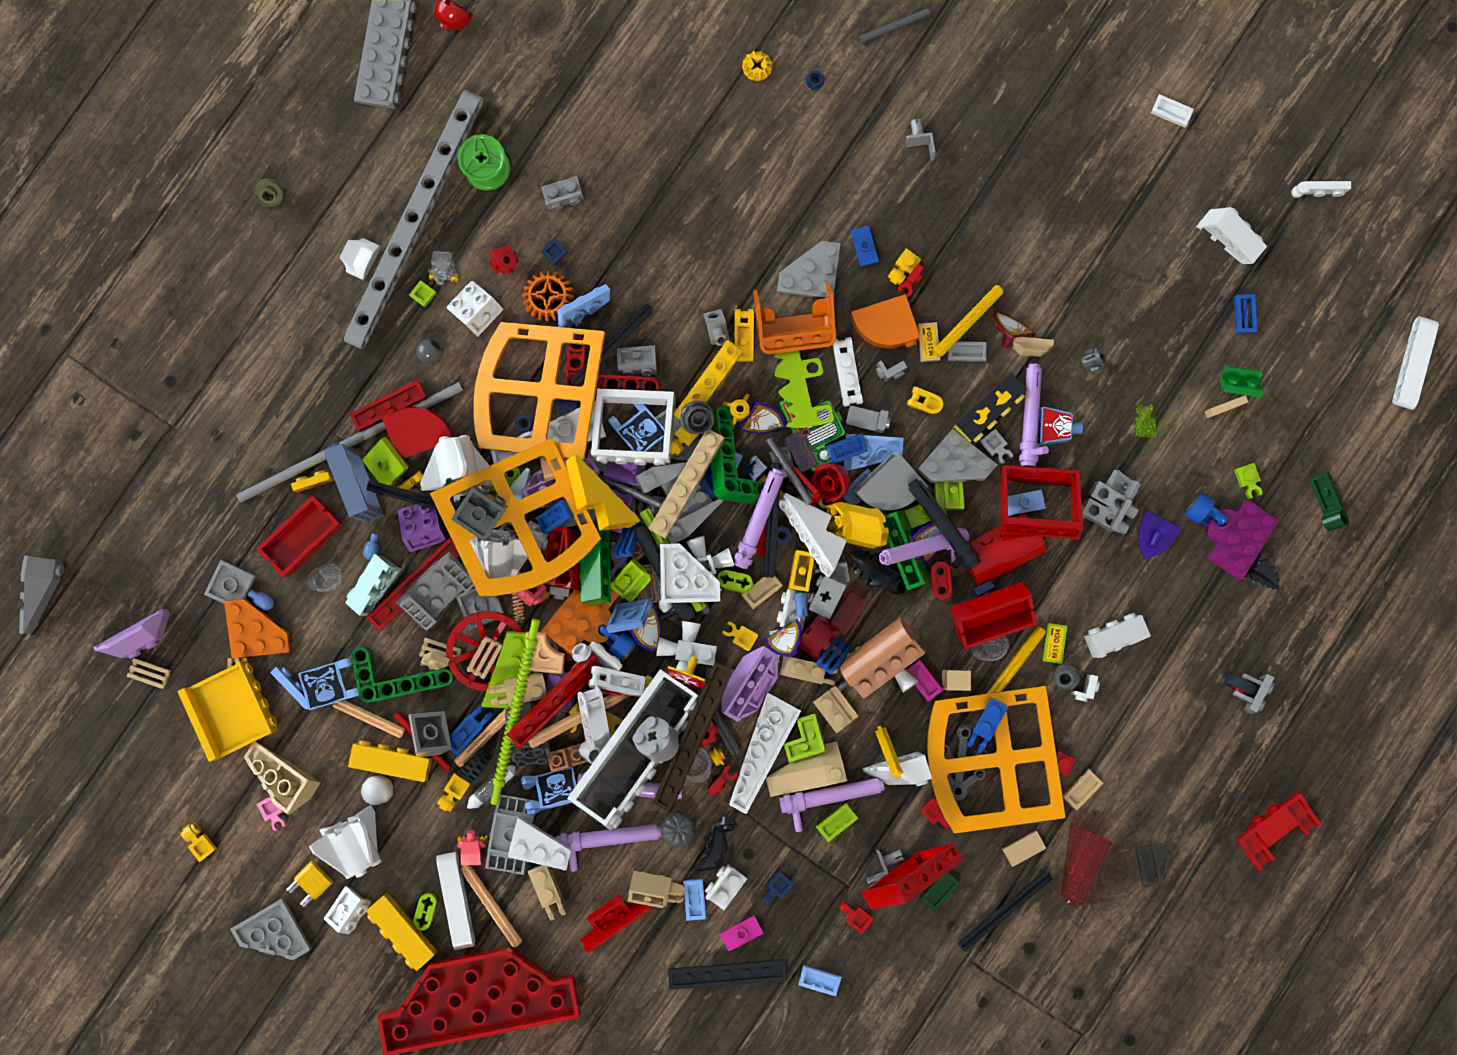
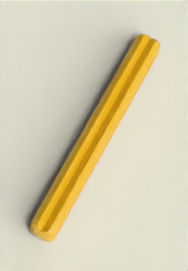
M995 285L935 347V353L943 356L1003 294V289Z
M1038 626L1035 628L987 694L1004 690L1046 634L1042 627Z
M878 726V730L875 733L892 777L899 779L901 778L900 775L903 774V770L887 729Z

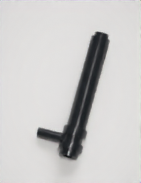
M916 478L909 483L908 490L954 550L957 559L952 562V567L957 569L963 565L964 568L967 567L968 570H971L982 562L978 552H974L972 544L965 540L923 482Z
M643 524L634 529V535L661 581L660 548L648 527H645ZM690 602L671 603L672 608L667 612L658 614L661 621L675 614L682 618L683 621H687L697 615Z

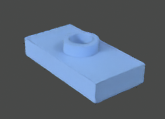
M1042 490L1008 496V516L1046 508Z
M703 879L683 880L685 886L686 920L706 919Z
M803 965L798 985L836 996L841 976Z

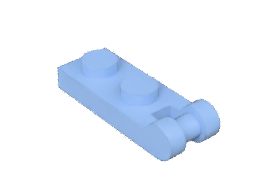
M275 667L270 673L303 708L309 709L301 683L299 681L295 682L292 679V673L286 667Z

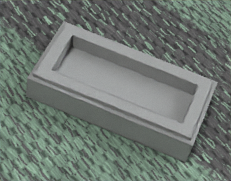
M957 341L948 350L947 361L986 362V342Z

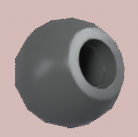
M424 339L419 342L416 348V355L424 364H436L443 355V348L434 339Z
M1062 664L1054 670L1053 681L1061 690H1072L1078 686L1080 674L1071 664Z

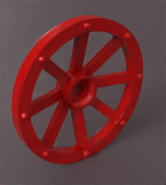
M479 611L466 616L455 625L447 640L446 658L450 659L448 665L451 672L461 683L472 689L487 691L489 682L475 681L476 675L472 672L467 677L460 671L456 663L472 658L486 636L481 620L494 619L501 621L490 637L495 641L506 624L515 632H524L514 619L496 611ZM476 622L481 642L460 632L470 623ZM456 639L477 647L475 650L453 656V647ZM495 645L493 646L490 654L488 655L486 659L487 661H489L491 655L493 654L496 648ZM484 648L474 666L475 669L486 652ZM494 662L490 668L491 675L493 674V670L495 667Z

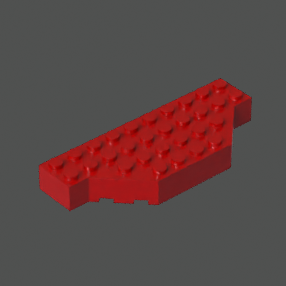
M511 946L432 961L402 1006L382 1011L377 1016L383 1054L394 1055L577 1019L581 1015V1007L574 974L554 977Z

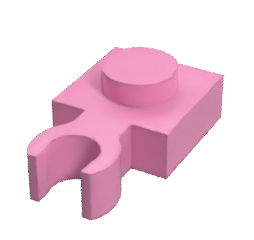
M271 796L257 803L264 820L271 819V826L274 831L279 830L276 825L278 821L282 823L283 827L287 825L285 819L280 816V813L283 811L272 803Z

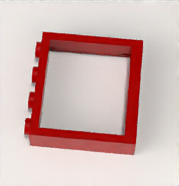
M1002 466L999 475L1001 534L1067 539L1080 538L1083 531L1079 471L1036 468L1032 466ZM1007 481L1070 486L1072 522L1008 517Z
M954 843L918 851L861 893L871 910L905 904L964 860Z

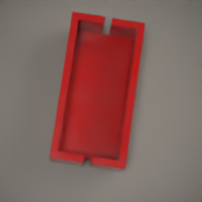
M312 496L260 544L256 550L267 562H272L270 565L282 577L289 578L334 536L344 524L334 513L329 512L330 509L320 498Z
M1023 582L950 607L956 635L964 650L1037 625L1032 596Z

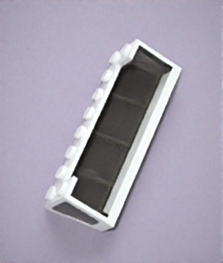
M660 669L567 799L610 831L613 828L616 829L622 821L621 816L624 812H628L634 804L632 802L636 795L639 796L643 792L647 779L651 780L657 771L655 768L659 764L649 760L637 750L633 742V735L636 733L637 728L648 717L665 720L678 734L682 731L684 732L699 696Z

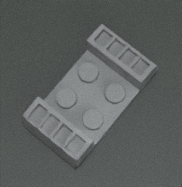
M448 552L422 574L395 603L427 631L437 622L435 616L462 591L465 593L469 592L474 584L466 567Z
M500 794L494 813L485 868L524 875L528 862L508 857V852L518 815L533 824L536 814L528 815L526 803L538 801Z

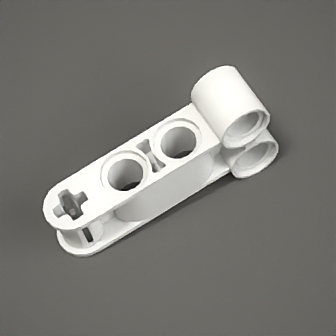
M594 686L592 690L587 692H578L577 694L586 740L581 744L579 753L590 764L595 761L611 738L603 695L598 686Z

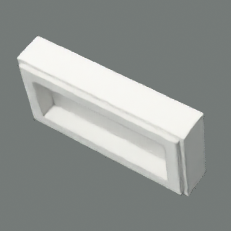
M1159 94L1151 114L1185 128L1194 109Z

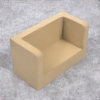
M942 670V689L971 691V671Z

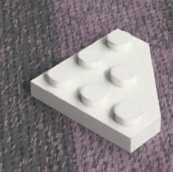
M660 544L661 603L720 601V582L681 544Z

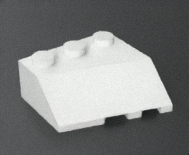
M918 751L898 757L903 770V774L900 775L901 778L899 779L892 777L886 761L863 768L865 773L874 778L882 779L883 783L887 785L916 784L921 786L927 784V780L932 779L926 757Z

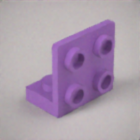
M415 504L397 511L402 540L409 552L446 541V536L439 524L436 509Z

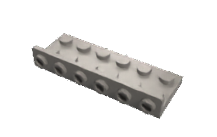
M372 0L354 96L355 103L396 109L397 103H400L401 93L399 90L400 85L404 83V74L402 73L403 68L407 66L406 51L410 48L411 44L409 34L410 31H413L414 27L413 13L417 11V2L415 0Z

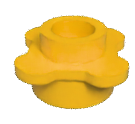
M713 747V751L709 752L715 765H724L723 760L726 758L721 749L716 750Z

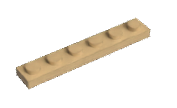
M712 430L703 434L648 529L667 539L722 445L724 437Z

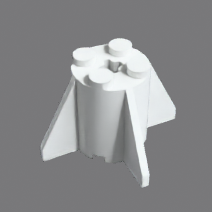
M462 435L452 438L444 436L439 438V443L434 448L421 480V491L438 490L489 466L473 446L469 436ZM491 481L481 483L484 486H493ZM470 489L453 496L454 503L459 504L460 496L467 495Z
M503 524L499 530L493 529L485 541L478 537L470 541L489 579L517 575L528 558L520 540L515 538V535L511 537L510 532L506 531L507 524Z
M369 805L355 816L347 818L348 821L342 823L340 821L333 826L320 829L323 837L309 846L314 855L342 873L346 879L354 875L358 878L367 873V868L370 866L374 867L382 862L377 852L375 811L372 805Z

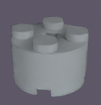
M648 717L637 728L636 733L633 735V742L637 750L649 760L660 763V761L670 760L679 749V734L665 720Z

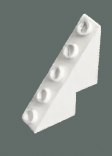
M785 493L782 500L779 501L781 510L785 512L790 524L798 532L801 541L809 549L810 555L815 558L821 572L829 578L837 566L847 540L826 531L832 515L807 505L805 502Z

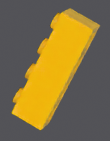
M359 740V743L357 742L352 745L348 767L426 782L429 778L433 758L409 753V749L405 748L392 750L389 745L378 744L377 747L372 746L370 741Z
M388 892L366 910L368 919L380 927L382 936L391 940L394 950L406 958L405 962L411 969L414 968L417 971L438 952L423 933L414 927L412 920Z

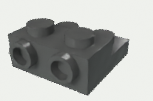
M479 484V486L474 485L470 489L451 520L485 541L508 506L505 505V499L498 495L493 497L489 494L490 490L487 487Z

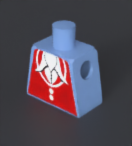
M1048 407L1040 408L1039 445L1069 442L1072 439V434H1082L1083 423L1073 422L1072 413Z

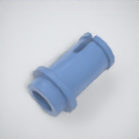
M806 593L794 594L793 600H795L796 617L809 616L806 601L808 596H806Z

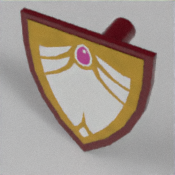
M993 311V318L997 324L996 328L1006 336L1002 347L1008 349L1013 338L1036 334L1020 321L1004 313Z

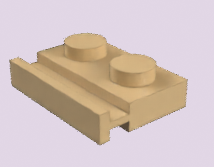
M836 685L813 701L835 733H838L859 717Z

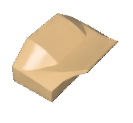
M1019 337L1012 340V348L1020 356L1041 357L1049 352L1054 345V340Z

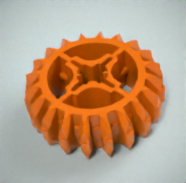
M548 270L547 276H544V273L541 271V277L537 278L534 274V281H527L530 287L524 286V290L528 293L522 294L523 298H526L523 304L529 305L526 308L527 312L532 311V317L538 315L539 321L544 316L546 322L550 321V317L557 321L558 309L565 304L571 303L568 300L574 299V296L570 294L573 292V288L569 287V281L564 282L565 276L562 275L558 278V272L551 276V271ZM545 283L543 290L536 291L540 285ZM552 283L560 286L563 289V294L553 291ZM550 291L551 296L549 297L547 303V300L544 296H547ZM533 299L543 301L545 310L535 306ZM562 300L559 306L552 309L553 303Z

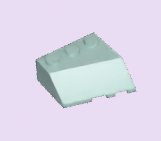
M374 554L365 571L359 577L356 586L348 593L346 604L358 615L368 616L399 574L401 568L384 556Z

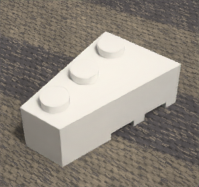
M1234 208L1210 209L1196 227L1200 230L1204 228L1211 233L1212 236L1210 238L1213 241L1218 239L1226 246L1224 250L1240 263L1253 264L1267 247L1262 237L1251 230L1250 224L1243 221Z
M518 815L508 857L566 870L571 848Z

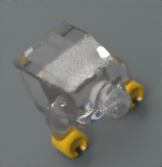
M433 251L432 268L428 270L429 279L436 280L438 285H443L444 280H451L452 282L455 280L457 282L459 274L453 269L455 261L452 252Z

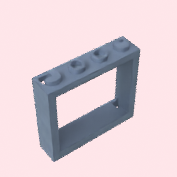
M339 442L333 443L328 447L329 449L324 450L323 452L349 517L365 523L384 517L385 514L377 494L366 490L368 481L371 479L362 461L361 454L342 443L339 444Z

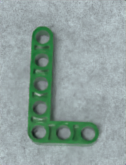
M720 406L713 411L714 423L710 429L725 438L711 462L714 494L721 500L757 504L765 483L738 478L732 416L727 407Z
M358 647L351 654L359 697L366 703L449 686L456 679L450 669H439L378 682L372 651L367 647ZM362 650L366 653L364 661H361L358 657L359 652ZM365 669L368 670L370 673V677L368 680H365L362 677V673ZM444 672L450 675L447 683L441 679V675ZM425 676L431 679V684L428 687L422 683ZM406 680H409L412 684V688L409 691L404 689V682ZM387 684L393 688V692L390 695L385 693V686ZM369 688L374 692L372 699L366 696V691Z

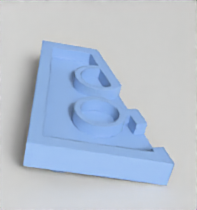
M606 284L597 287L592 292L578 297L569 304L563 305L558 309V327L570 328L572 325L577 327L582 323L581 320L585 315H592L610 301L609 287Z
M846 434V438L852 437L856 434ZM863 435L868 452L844 460L843 467L850 471L881 463L893 452H897L902 456L904 438Z

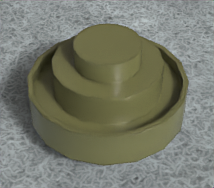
M269 178L260 180L254 191L258 202L268 207L280 204L284 194L280 183Z

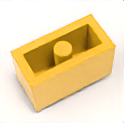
M794 551L788 589L806 593L809 591L814 558L809 552Z

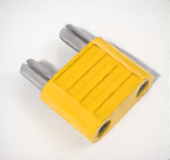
M310 861L294 877L295 881L287 888V891L292 893L300 885L308 894L300 902L303 907H306L313 899L316 900L333 881L315 862Z

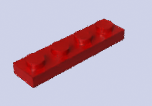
M416 380L349 415L357 431L360 432L382 421V416L386 414V410L394 407L397 410L410 407L426 399L427 396L420 382Z

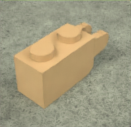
M783 657L780 675L819 684H835L833 679H824L825 670L817 663L792 657Z
M542 673L529 675V678L526 679L528 684H525L527 689L524 690L526 694L523 695L525 698L522 700L523 703L540 700L546 695ZM519 677L503 681L504 684L490 687V694L506 693L505 696L491 699V704L501 705L508 703V706L513 705L511 700L514 699L512 696L515 694L514 689H517L515 684H518L516 679Z
M540 864L530 868L528 874L542 908L545 907L551 921L555 919V913L551 907V904L554 903L557 904L560 914L562 916L565 915L566 909L561 900L563 896L552 868Z
M633 871L628 902L659 908L667 906V902L681 903L684 900L685 886L671 882L672 878L663 875L658 876L646 872Z

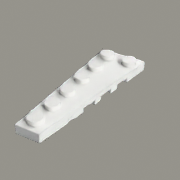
M594 401L587 443L592 442L596 401ZM580 408L551 421L547 439L552 438L554 442L573 443L575 441ZM601 423L600 439L606 438V434ZM533 430L530 432L528 431L517 438L529 439L532 437ZM490 450L494 464L517 454L515 452Z
M768 692L729 803L730 806L747 814L801 710Z

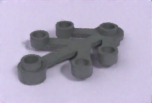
M960 725L956 729V736L960 739L957 758L966 757L967 742L972 737V729L967 725ZM964 729L968 731V735L965 737L962 736ZM944 744L947 749L944 753L945 759H953V755L949 752V746ZM983 769L974 770L973 774L964 781L963 775L966 771L956 772L955 780L949 774L947 775L956 801L966 797L967 788L973 783L985 778L986 773ZM977 771H982L980 778L976 776ZM957 787L961 789V793L958 795L954 792Z

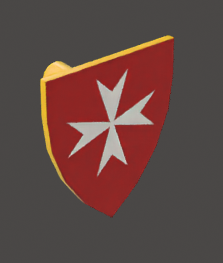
M691 656L685 672L668 666L669 675L688 689L697 690L705 685V679L694 675V669L699 660L697 657Z

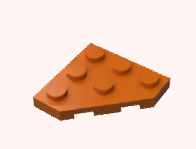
M246 598L224 601L232 658L287 653L291 651L289 632L277 625L264 612L259 611Z

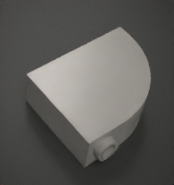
M893 452L852 491L863 502L881 510H897L915 500L908 490L909 483L917 478L923 482L926 488L929 486L899 453Z

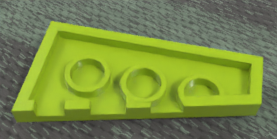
M507 631L482 702V707L510 708L508 703L492 705L491 699L505 696L506 693L490 694L489 688L504 684L503 681L518 677L517 674L520 673L518 669L521 668L520 663L523 662L521 658L524 657L522 653L525 652L523 648L525 647L526 632Z

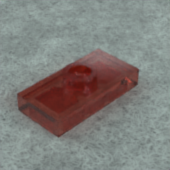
M850 591L831 620V623L846 634L867 601Z

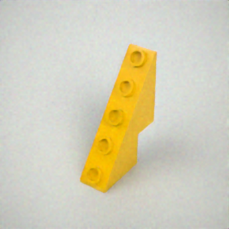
M727 340L673 415L680 419L681 410L691 401L700 400L708 404L712 396L721 388L743 350Z
M574 454L566 460L577 510L594 509L599 531L630 528L640 522L637 515L584 463L580 456Z

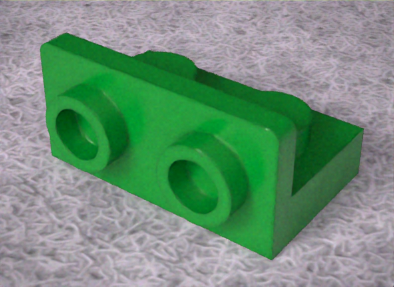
M1225 365L1220 385L1223 392L1262 398L1264 390L1260 381L1263 373L1260 370Z

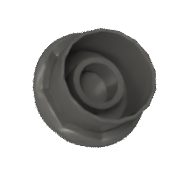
M695 400L689 402L681 410V426L686 432L691 434H702L709 431L714 423L712 408L704 401Z
M683 812L670 813L661 823V837L665 843L672 847H683L690 843L694 837V822L690 816Z

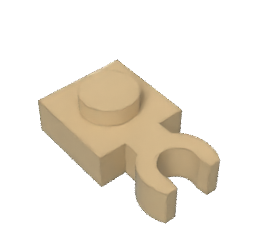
M431 651L425 654L420 665L428 666L430 671L439 670L446 667L450 659L435 651Z

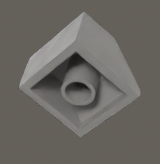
M445 711L408 715L416 754L423 757L441 755L452 749Z

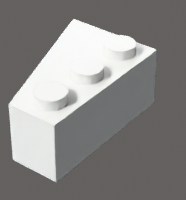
M1131 613L1124 616L1125 620L1121 622L1114 620L1106 623L1107 627L1103 629L1096 627L1089 630V634L1085 635L1084 638L1092 657H1105L1107 653L1121 650L1122 647L1150 637L1143 616Z

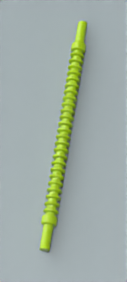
M532 619L529 636L525 639L526 646L523 648L525 652L522 653L524 657L521 658L523 662L520 663L521 668L518 669L520 672L517 674L519 678L516 679L518 684H515L517 689H514L515 694L512 696L514 698L511 700L513 705L510 706L512 710L509 711L511 715L508 716L509 720L506 722L508 726L505 727L507 730L504 732L505 735L520 720L518 717L521 715L519 711L522 710L520 705H523L522 700L525 699L523 696L526 694L524 690L527 689L525 684H528L526 679L529 678L528 674L531 672L529 670L532 667L530 663L533 662L531 658L534 657L533 652L536 651L534 647L537 646L538 642L536 639L540 624L538 619ZM507 735L503 737V746L500 748L502 752L499 753L501 757L498 758L500 762L497 763L496 777L493 779L494 788L490 802L492 805H498L501 789L505 786L504 778L507 777L505 773L508 772L506 768L509 767L507 763L510 762V752L513 751L511 747L514 744Z

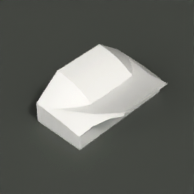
M364 238L348 240L340 255V259L346 267V272L365 281L381 247Z

